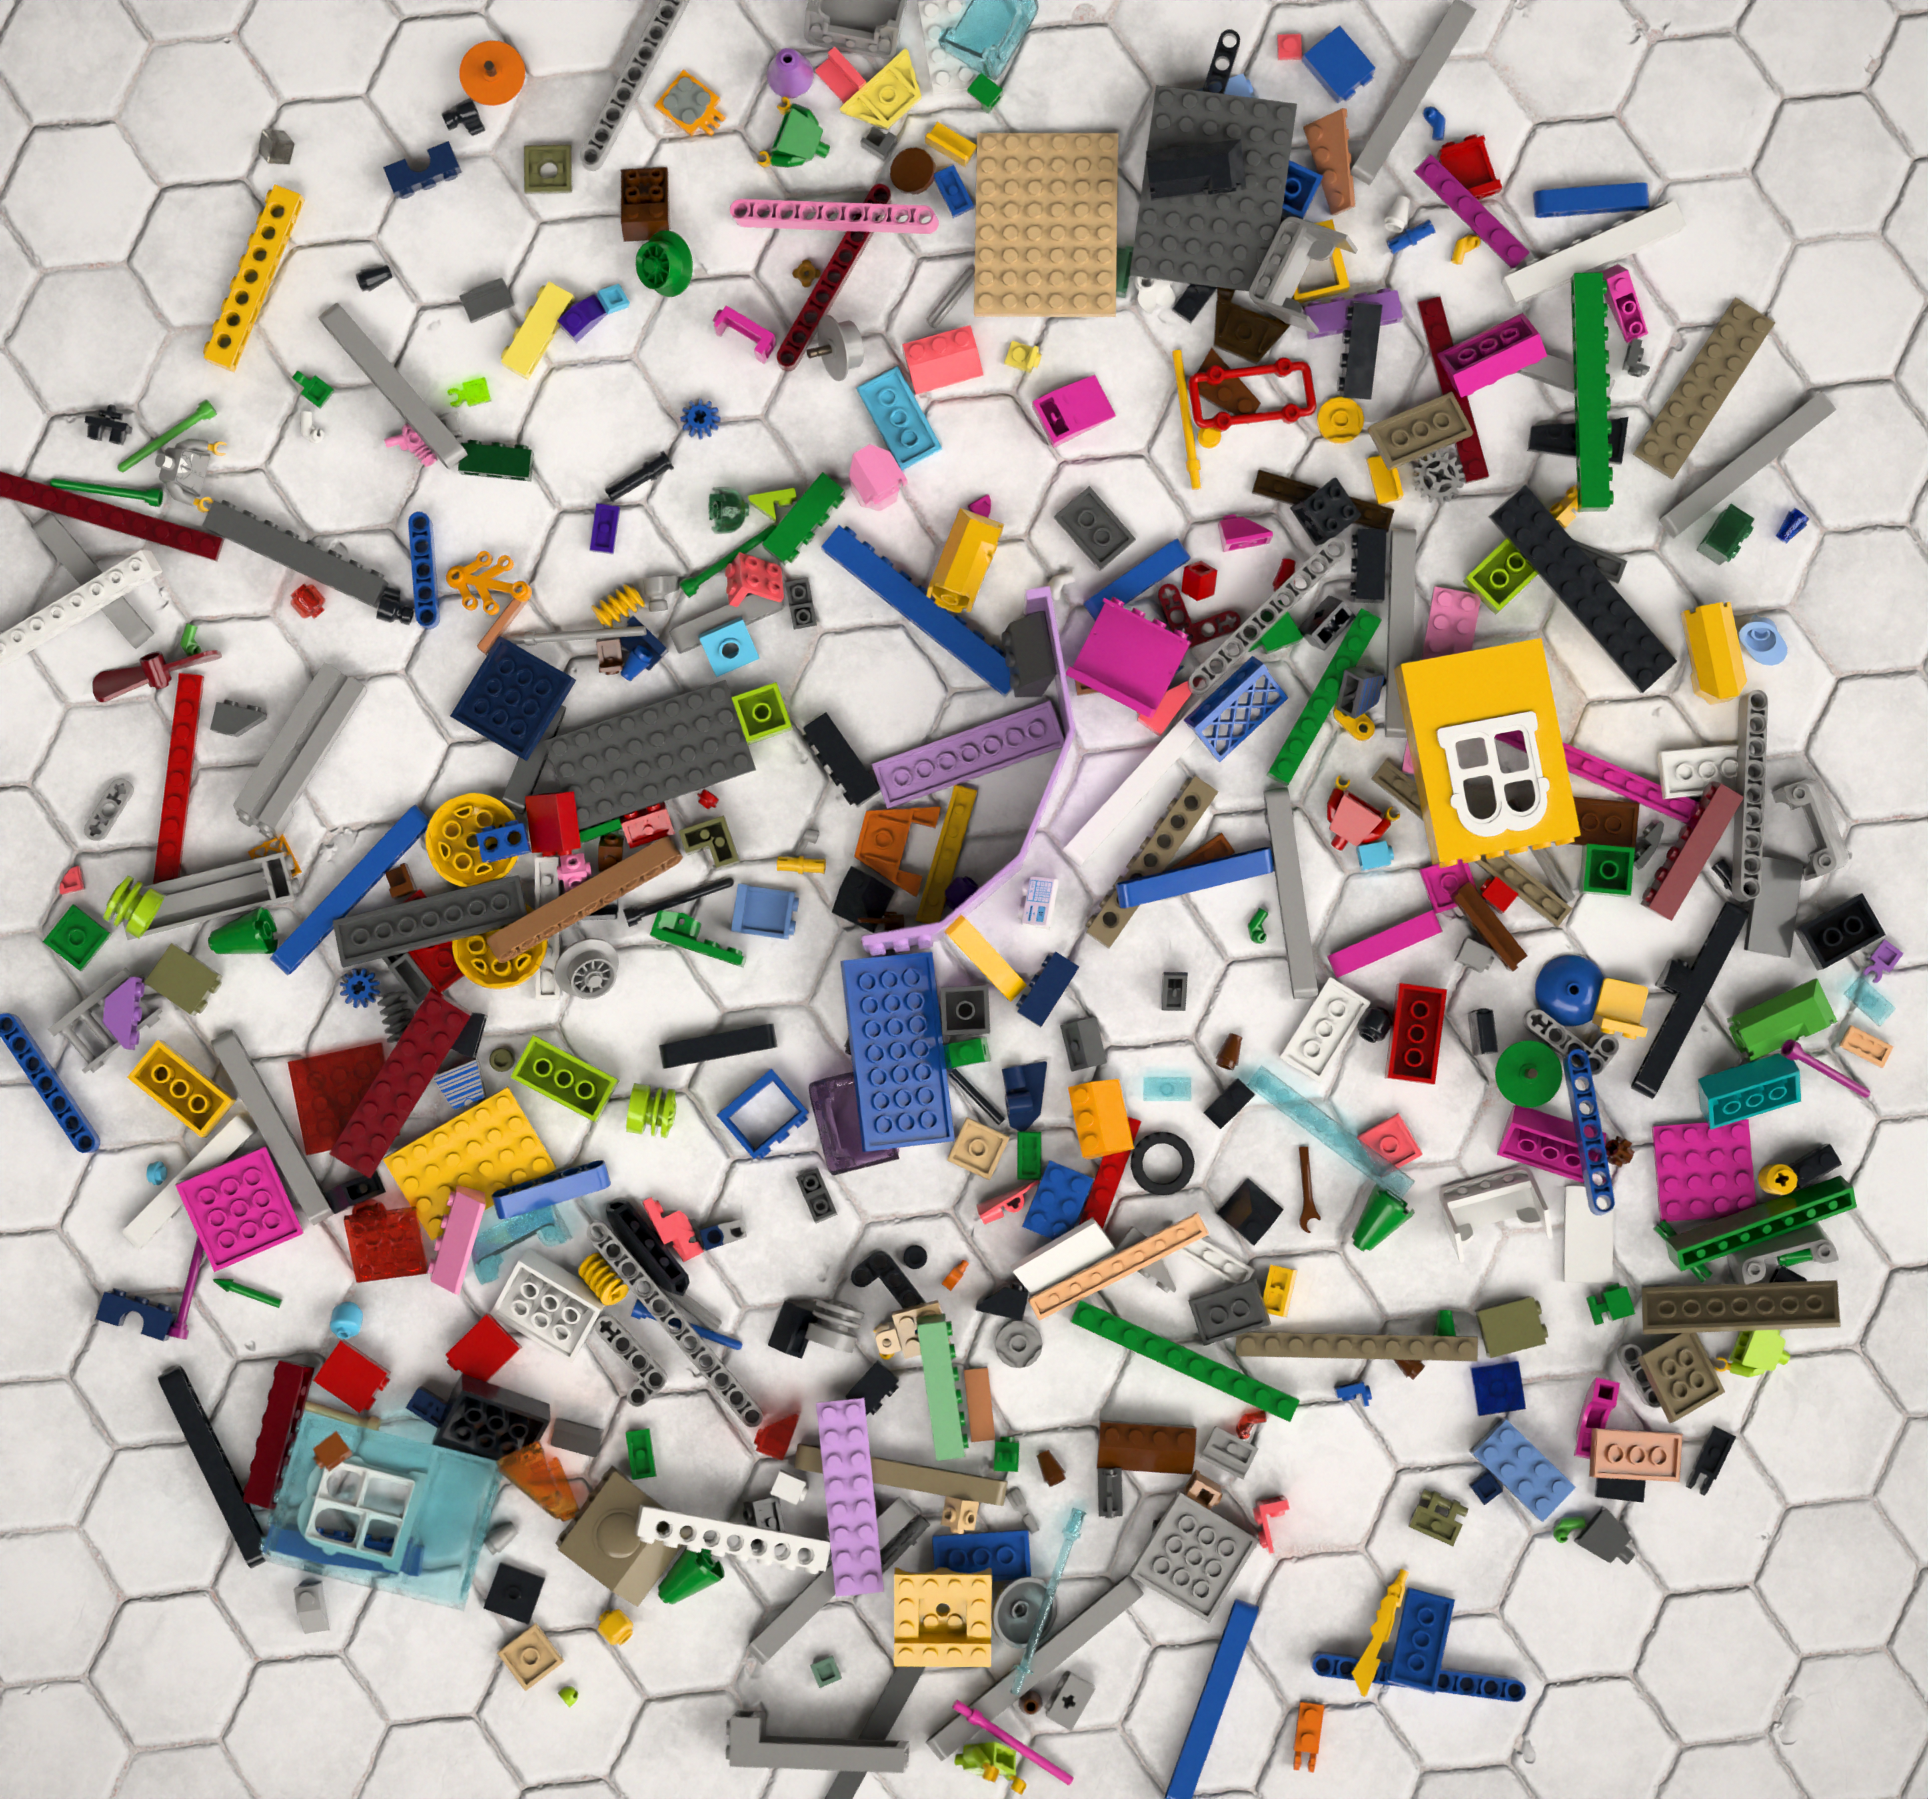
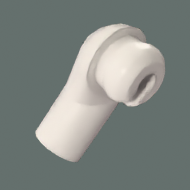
M300 412L301 434L312 443L321 442L324 433L312 424V412Z

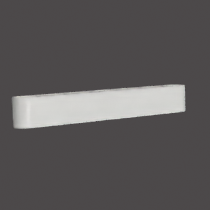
M239 1115L233 1118L123 1230L122 1234L138 1250L145 1247L184 1207L175 1185L228 1162L253 1137L255 1131Z

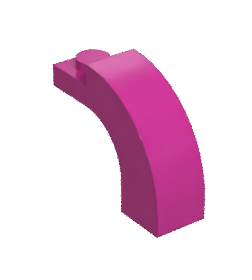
M1597 1377L1592 1381L1579 1417L1574 1456L1590 1460L1592 1428L1605 1429L1609 1414L1616 1407L1620 1383Z

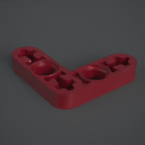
M1164 584L1159 589L1158 600L1171 632L1173 633L1174 628H1180L1186 623L1189 626L1184 628L1185 633L1188 636H1192L1188 649L1233 633L1240 626V616L1232 610L1192 624L1178 588L1173 584ZM1165 589H1168L1170 592L1174 591L1175 594L1172 596L1173 603L1179 602L1180 605L1173 606L1167 610L1166 606H1170L1168 598L1162 597L1165 594ZM1178 610L1184 614V620L1181 623H1174L1171 620L1170 615L1173 611ZM1226 616L1236 619L1233 624L1234 627L1230 628L1229 625L1222 626L1223 632L1219 633L1218 624L1215 622L1216 619H1219V624L1226 621ZM1204 624H1211L1214 627L1215 632L1212 636L1207 637L1202 634L1201 627Z

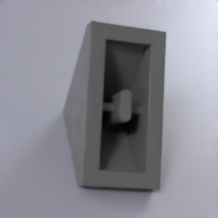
M1188 972L1162 973V1011L1186 1010Z

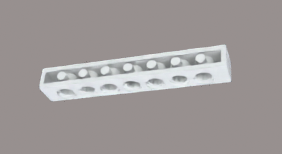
M140 550L0 634V665L10 664L163 572L152 551Z
M640 1505L634 1534L640 1536L639 1540L643 1542L654 1543V1539L662 1540L665 1546L677 1548L678 1544L687 1545V1550L701 1552V1549L704 1548L711 1550L710 1554L723 1557L725 1553H731L738 1560L748 1561V1558L752 1557L758 1559L757 1563L772 1565V1561L781 1563L782 1568L795 1570V1566L805 1567L804 1572L818 1574L819 1570L826 1571L831 1548L830 1541L645 1505ZM660 1521H666L668 1524V1528L664 1533H657L656 1525ZM685 1525H689L691 1527V1534L686 1538H682L680 1536V1529ZM707 1530H713L715 1533V1537L711 1542H705L703 1539V1535ZM732 1534H736L738 1536V1543L733 1547H729L727 1545V1538ZM754 1539H760L762 1542L761 1548L757 1551H752L750 1548V1544ZM779 1543H783L785 1545L784 1553L778 1556L775 1555L774 1547ZM807 1548L808 1556L803 1560H799L797 1557L799 1549Z

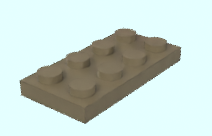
M1453 392L1373 424L1367 429L1388 471L1468 438L1473 434Z

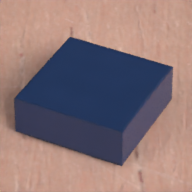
M1489 1471L1469 1485L1483 1505H1486L1503 1492Z

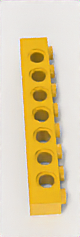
M275 184L273 189L268 191L265 198V203H267L265 209L258 214L256 220L258 225L256 231L249 236L246 255L243 254L240 258L237 277L234 276L231 280L229 297L225 298L222 302L220 319H216L213 324L211 341H207L204 346V359L208 363L235 372L305 201L301 194ZM279 208L284 209L281 217H273L275 210ZM275 230L273 238L265 239L267 231ZM259 252H266L265 259L261 261L256 260V255ZM251 273L258 274L254 282H247V277ZM249 295V299L245 304L238 303L240 296ZM234 316H239V323L235 326H230V319ZM224 338H231V343L228 347H221L220 344Z

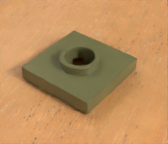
M571 145L524 146L525 194L572 193ZM552 163L557 167V175L554 178H543L541 176L540 170L544 164Z

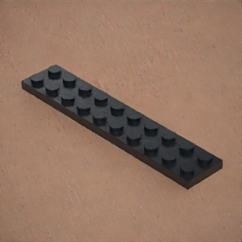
M1526 484L1516 490L1488 516L1640 693H1644L1677 662Z

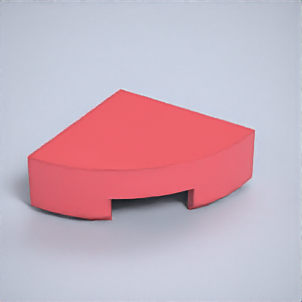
M80 866L71 868L63 877L59 888L61 895L85 889Z

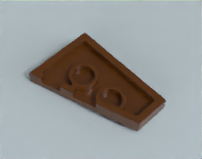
M1211 348L1197 373L1206 372L1213 365L1220 366L1223 370L1230 369V367ZM1239 378L1224 379L1216 386H1211L1206 381L1197 383L1201 398L1232 416L1256 413L1261 404Z

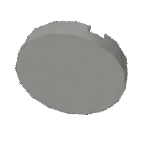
M1016 1320L1008 1322L999 1330L996 1336L995 1348L998 1357L1003 1363L1012 1368H1024L1037 1361L1042 1352L1043 1342L1035 1326L1027 1321Z

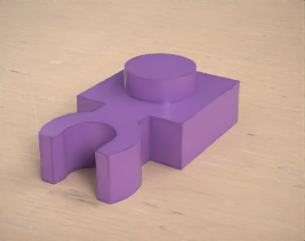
M1883 939L1868 958L1874 962L1873 965L1866 967L1862 975L1867 976L1872 970L1876 974L1872 982L1878 983L1882 978V971L1890 973L1904 953Z

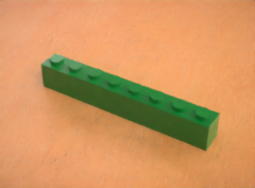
M1362 608L1360 609L1266 776L1286 787L1289 785L1339 697L1345 669L1356 667L1382 619Z
M1840 1175L1665 1239L1669 1259L1682 1272L1857 1208L1854 1188Z

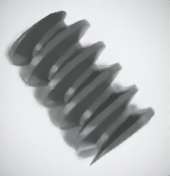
M396 991L378 996L383 997V999L377 1002L378 1006L385 1007L380 1011V1015L388 1016L382 1020V1024L390 1025L384 1032L385 1034H392L387 1039L388 1043L398 1042L407 1025L412 1020V1018H405V1015L411 1012L410 1009H403L408 1000L400 999L401 996L406 994V991Z

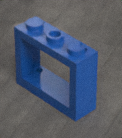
M770 1069L717 1116L753 1159L757 1157L763 1159L772 1151L770 1146L777 1141L780 1144L790 1136L788 1131L794 1125L799 1128L808 1120L806 1115L809 1111L775 1071ZM774 1082L799 1112L755 1149L730 1117L770 1083Z

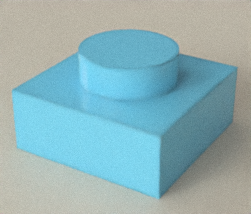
M619 284L599 290L597 293V297L607 315L628 308L630 304Z

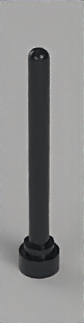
M726 878L640 909L637 907L632 908V906L625 908L623 912L628 926L637 925L642 920L641 918L657 913L660 910H666L732 887L734 880Z

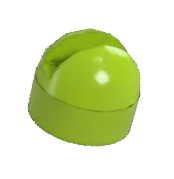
M566 1686L558 1692V1695L569 1708L578 1700V1691L572 1686Z

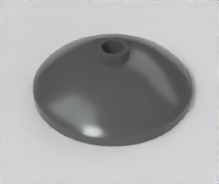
M1033 1576L1019 1577L1007 1583L998 1593L992 1607L991 1620L997 1637L1005 1644L1014 1648H1028L1043 1640L1050 1632L1056 1618L1057 1603L1054 1592L1046 1582Z

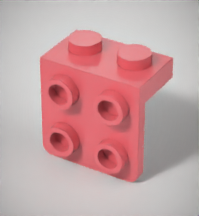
M741 552L738 553L732 563L727 565L725 576L727 577L726 593L728 594L729 605L738 607L748 593L776 602H781L784 599L782 569L779 565Z

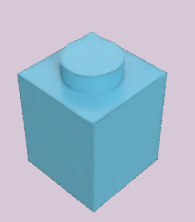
M1387 841L1358 846L1356 848L1361 871L1391 865V860H1394L1392 846H1387Z

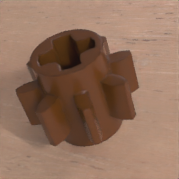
M1619 1136L1608 1141L1605 1145L1608 1163L1619 1168L1622 1167V1164L1630 1163L1635 1152L1630 1148L1633 1143Z

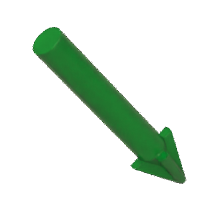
M213 1279L226 1292L232 1291L276 1308L281 1306L282 1299L235 1283L233 1279Z

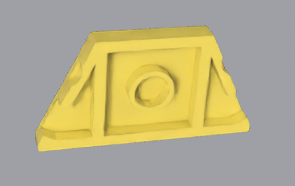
M905 48L839 108L840 112L886 130L896 123L922 99L908 50Z

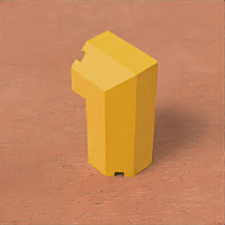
M960 508L928 586L926 596L930 599L931 596L936 598L934 603L946 610L961 613L962 609L967 608L966 612H971L986 572L996 552L998 538L1001 537L1004 524Z
M1723 602L1699 606L1695 608L1696 612L1691 613L1690 610H1685L1680 615L1692 667L1690 677L1694 694L1706 700L1705 702L1710 705L1733 700L1740 695L1747 682L1731 603L1726 602L1723 604Z

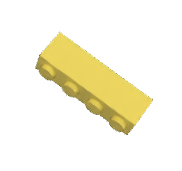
M548 281L546 286H541L536 295L538 300L534 306L531 305L527 309L524 316L526 320L522 327L519 325L516 328L511 346H506L501 354L502 365L526 380H529L558 331L560 325L557 320L575 302V298L571 293Z

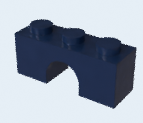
M449 141L427 149L430 156V164L422 172L412 171L406 159L383 167L397 199L409 198L415 194V191L420 189H432L436 186V183L443 180H454L458 177V174L462 173Z
M113 1288L112 1291H104L96 1320L115 1326H123L126 1316L134 1311L143 1318L142 1335L161 1341L169 1340L170 1326H173L177 1316V1312L171 1311V1306L163 1303H158L155 1306L149 1304V1299L136 1295L134 1299L126 1296V1291Z

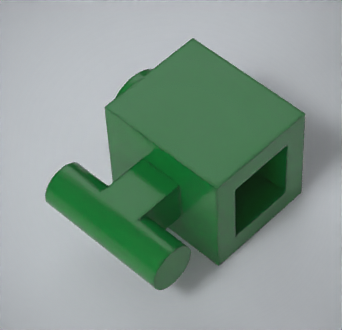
M1619 1283L1605 1286L1606 1291L1600 1292L1602 1303H1597L1595 1295L1586 1297L1594 1325L1604 1323L1601 1314L1605 1312L1607 1313L1608 1320L1611 1321L1635 1314L1627 1286H1620Z

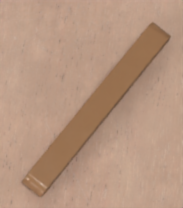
M664 837L494 933L488 938L487 944L500 963L507 962L674 867L682 860L683 856L671 838Z

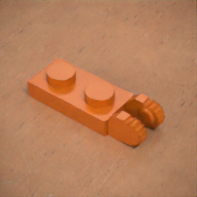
M1299 1702L1293 1748L1295 1751L1293 1770L1299 1771L1301 1767V1752L1310 1753L1307 1766L1308 1772L1314 1773L1316 1754L1319 1751L1324 1704Z

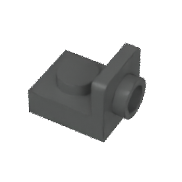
M1633 338L1628 344L1622 370L1628 371V374L1631 376L1641 377L1649 372L1650 366L1637 363V361L1641 362L1644 348H1641L1643 340Z

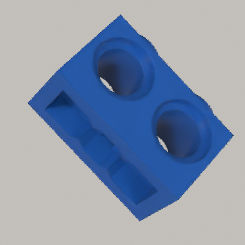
M518 820L504 823L505 827L496 829L495 826L482 828V833L476 834L482 862L486 864L532 853L526 825L519 823ZM513 832L521 834V840L518 844H511L509 842V836ZM491 837H495L498 841L497 847L493 850H488L486 848V841Z

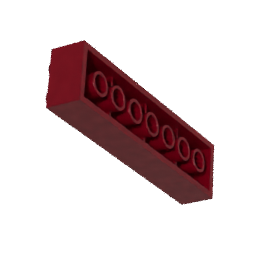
M431 988L329 1154L371 1178L473 1012Z

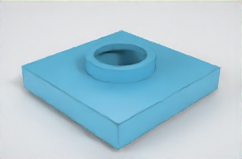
M742 616L698 635L716 677L760 659ZM727 643H735L739 647L737 652L727 654L728 656L722 654V648Z

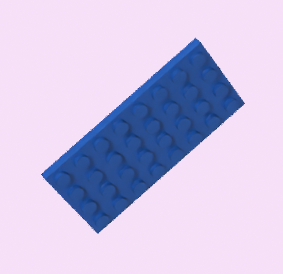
M923 952L840 961L862 1152L955 1141L933 953Z

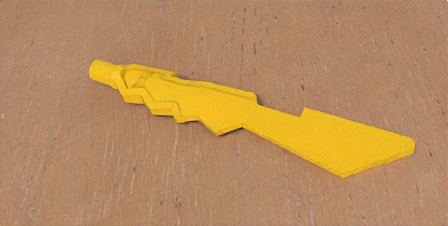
M1400 1569L1395 1582L1387 1587V1596L1380 1601V1609L1376 1611L1377 1621L1369 1628L1373 1639L1352 1671L1362 1697L1368 1694L1381 1661L1377 1659V1655L1382 1643L1387 1642L1394 1624L1395 1610L1401 1606L1405 1591L1404 1585L1409 1574L1406 1570Z

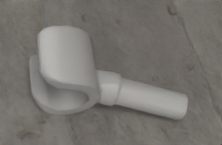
M807 830L801 845L793 856L799 858L808 842L816 844L819 831Z

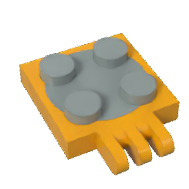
M684 69L654 105L658 111L690 136L698 128L712 136L714 132L708 125L710 124L715 129H718L720 124L714 118L716 117L722 122L726 119L723 114L715 109L721 101L720 97Z

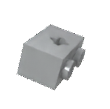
M1069 1672L1067 1676L1062 1675L1056 1686L1059 1689L1055 1697L1050 1696L1044 1709L1047 1710V1718L1072 1731L1093 1695L1095 1686ZM1070 1694L1073 1695L1074 1703H1068L1067 1706L1064 1705L1063 1697L1068 1698Z

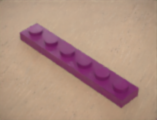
M1431 154L1413 171L1511 269L1516 268L1530 253Z

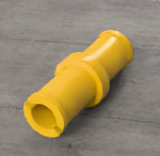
M799 855V858L778 856L777 871L798 872V874H804V872L825 874L826 859L805 858L802 855Z

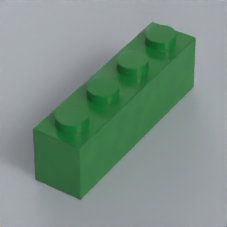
M822 472L762 543L763 548L783 565H786L788 562L793 563L800 554L799 548L803 544L808 545L815 536L813 533L818 526L823 527L829 520L830 516L828 514L833 508L838 509L845 500L843 497L845 490Z

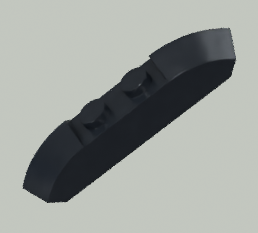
M625 1200L607 1203L605 1211L612 1229L647 1274L664 1290L684 1296L690 1284L688 1274L634 1207Z

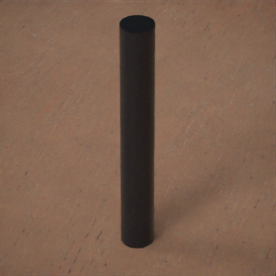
M956 1068L949 1074L998 1125L1005 1120Z

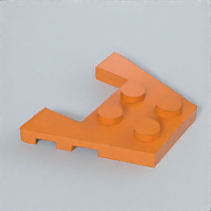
M941 807L866 811L854 858L912 896L917 897L923 876L899 870L911 823L936 829Z

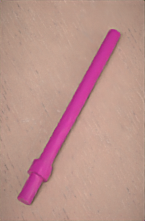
M958 1699L953 1703L952 1708L964 1715L968 1722L974 1726L979 1725L1068 1786L1072 1783L1074 1777L984 1718L980 1711L975 1708H969Z

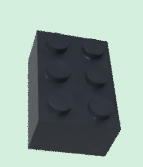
M1863 893L1847 899L1794 929L1817 971L1829 967L1886 935Z

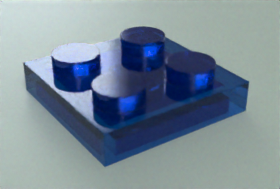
M1519 1361L1470 1368L1478 1416L1526 1409Z

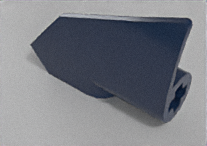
M1046 1061L1002 1069L1009 1126L1019 1132H1025L1041 1115L1047 1069Z

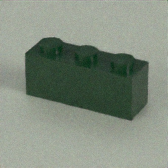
M468 440V443H461L468 454L459 461L458 471L461 475L531 482L534 453L528 446L515 445L514 448L505 447L504 443L491 442L490 446L482 445V442L478 440Z

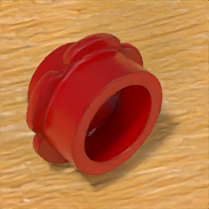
M703 789L701 793H697V796L700 797L698 802L708 810L711 806L713 808L717 807L716 804L719 799L711 792Z

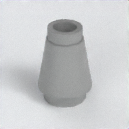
M509 1522L486 1533V1537L482 1541L491 1554L494 1555L497 1552L500 1553L519 1532L512 1522Z

